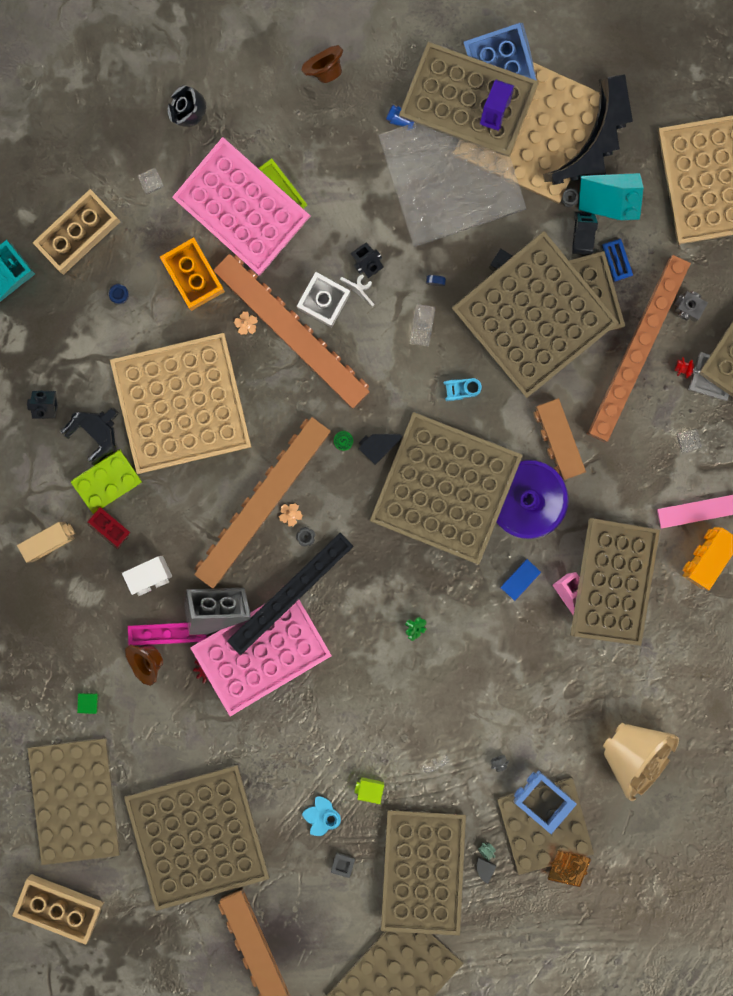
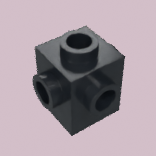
M367 242L350 253L356 262L354 267L358 273H364L367 278H370L384 268L380 261L383 259L377 249L373 250Z
M32 391L31 399L27 400V409L31 411L32 419H56L58 409L56 391Z

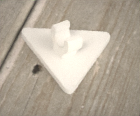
M364 275L358 277L357 284L343 277L340 278L343 283L369 305L374 306V303L363 291L369 289L372 284L371 281L367 285L361 284Z

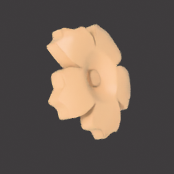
M243 311L240 315L241 319L235 318L234 324L239 328L238 333L247 335L248 331L250 334L256 332V325L254 324L258 322L257 317L253 315L249 317V313Z
M294 503L290 504L289 507L286 504L281 506L280 512L284 514L279 516L280 521H283V523L288 521V526L293 527L297 520H302L303 515L301 511H297L299 505Z

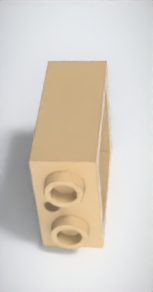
M58 522L18 544L17 547L26 563L35 562L74 540L73 534H75V531L70 523Z

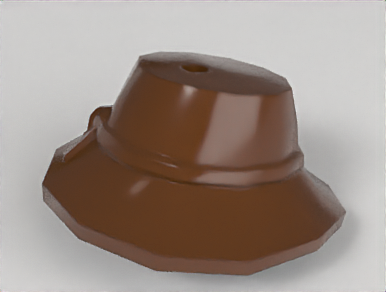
M339 45L327 48L306 61L301 71L306 76L316 77L322 83L335 80L342 73L340 57L342 56L343 49Z
M130 644L125 648L126 658L135 676L145 685L151 686L156 683L158 671L163 665V658L159 651L151 645L138 647Z

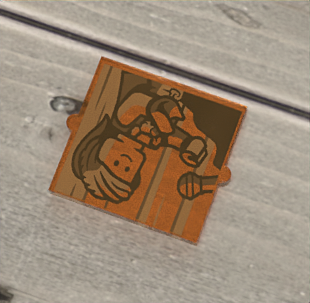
M558 850L554 862L551 863L552 867L547 878L551 881L580 887L584 876L587 875V868L591 859Z

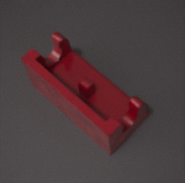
M101 507L87 521L89 527L117 550L121 547L124 540H127L130 531Z

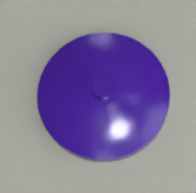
M533 460L521 461L497 519L498 525L507 533L522 539H536L551 533L560 525L568 508L569 496L563 478L556 470L545 463Z

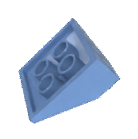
M523 23L464 41L467 56L537 81Z

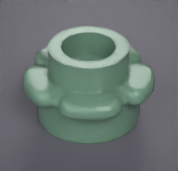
M481 843L482 846L478 849L480 854L487 861L492 857L495 858V848L490 843Z

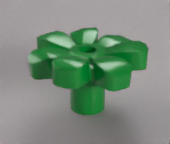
M417 617L415 622L409 619L405 624L409 628L406 630V634L411 641H414L415 638L418 639L421 633H425L427 629L425 627L426 620Z

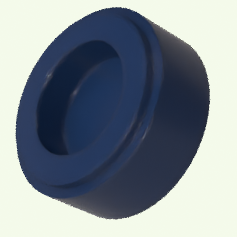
M428 275L426 277V284L445 286L446 278L443 276Z
M121 284L113 285L109 290V298L115 304H123L129 298V291Z

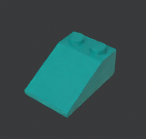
M640 173L581 176L579 210L617 220H640L644 189Z

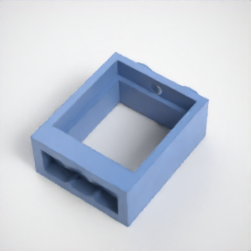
M538 770L537 773L533 772L528 777V783L524 788L520 787L515 792L513 801L552 834L577 804ZM541 780L564 799V802L547 822L523 803Z

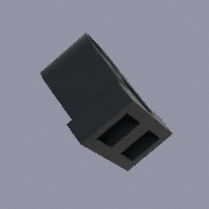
M575 212L572 254L591 255L593 254L595 234L598 229L597 218L593 213Z

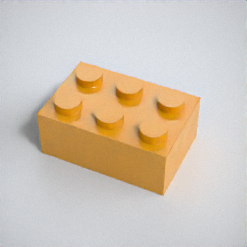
M194 237L160 256L191 311L225 292Z
M713 527V529L710 528L704 536L706 540L702 546H697L693 553L695 555L691 562L688 561L682 570L684 578L704 590L711 589L733 555V534L722 527Z

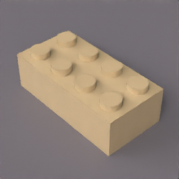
M90 189L44 231L33 244L64 275L120 223V220Z
M31 874L26 879L13 917L86 945L91 938L104 902Z

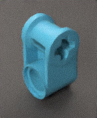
M475 378L443 382L446 385L447 391L446 401L478 396L482 388L480 381ZM476 383L478 391L470 393L467 390L468 384Z

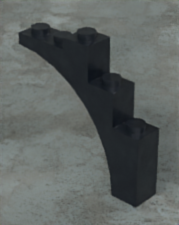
M625 74L599 79V110L589 139L580 152L568 163L554 171L543 174L544 182H552V185L564 183V179L567 178L570 181L578 179L581 181V176L606 175L603 157L613 155V151L620 149L617 129L625 128L626 123L633 122Z

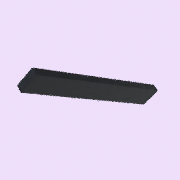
M340 532L260 608L250 620L235 632L227 642L241 656L354 546Z

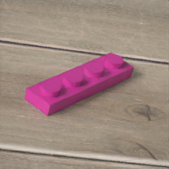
M187 623L128 626L129 645L200 642L207 638V634L189 635Z

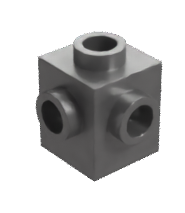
M687 291L683 295L680 294L675 302L677 306L675 312L679 313L678 316L686 321L690 319L696 322L701 317L708 302L702 300L700 294L694 291Z

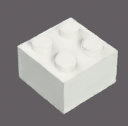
M315 272L297 305V309L332 328L351 293L350 290Z
M158 556L122 573L131 594L137 593L138 596L152 591L150 587L153 585L158 588L169 583L168 579L173 577L163 556Z

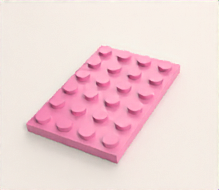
M224 137L220 139L172 197L258 275L265 271L311 217L310 214Z
M300 600L290 607L241 656L231 647L227 640L247 621L219 630L190 647L229 716L239 712L332 656ZM264 605L250 612V616L252 617Z

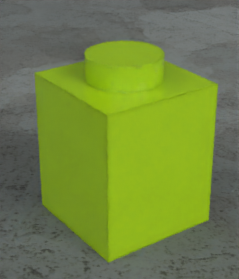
M361 777V781L356 782L354 791L355 794H358L357 800L381 804L384 782Z

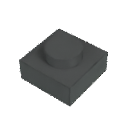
M336 852L331 873L350 878L355 858Z

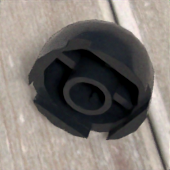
M182 86L178 88L171 96L173 98L172 104H168L169 119L179 126H195L205 115L206 101L203 95L192 87Z

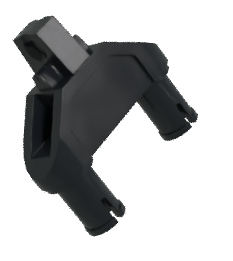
M111 408L107 413L102 411L100 414L74 412L71 420L60 432L62 434L66 433L64 436L70 439L80 427L83 428L99 444V447L87 458L89 462L93 461L92 465H96L107 455L110 456L115 452L116 443L113 427L115 423L113 420L119 412L115 408Z

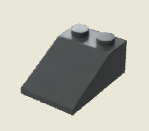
M245 588L186 590L184 608L189 635L210 634L251 618Z

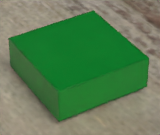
M78 693L77 713L97 714L99 694Z

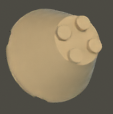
M621 723L617 727L614 737L612 739L608 738L604 743V756L626 798L634 801L636 800L634 797L636 794L643 795L661 775L670 762L667 757L671 750L675 752L677 749L679 738L674 734Z

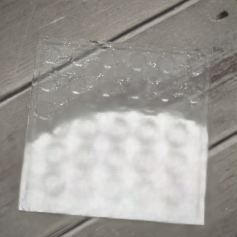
M416 123L379 135L414 247L527 210L510 157Z

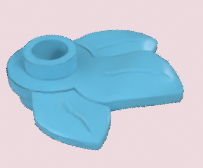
M321 796L315 798L316 807H310L302 813L304 819L312 824L310 834L314 836L324 835L329 829L337 828L341 822L340 814L333 810L332 803ZM333 816L335 820L334 822H329L327 818Z

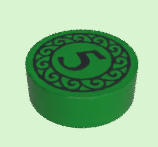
M338 432L334 437V445L341 451L349 450L353 445V437L349 432Z

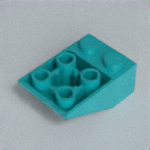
M8 240L0 244L1 302L35 275L34 271Z

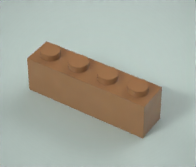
M559 398L536 406V411L533 412L537 423H541L542 430H540L543 440L547 441L550 447L547 449L550 459L555 461L556 466L554 470L560 474L563 480L585 473V467Z

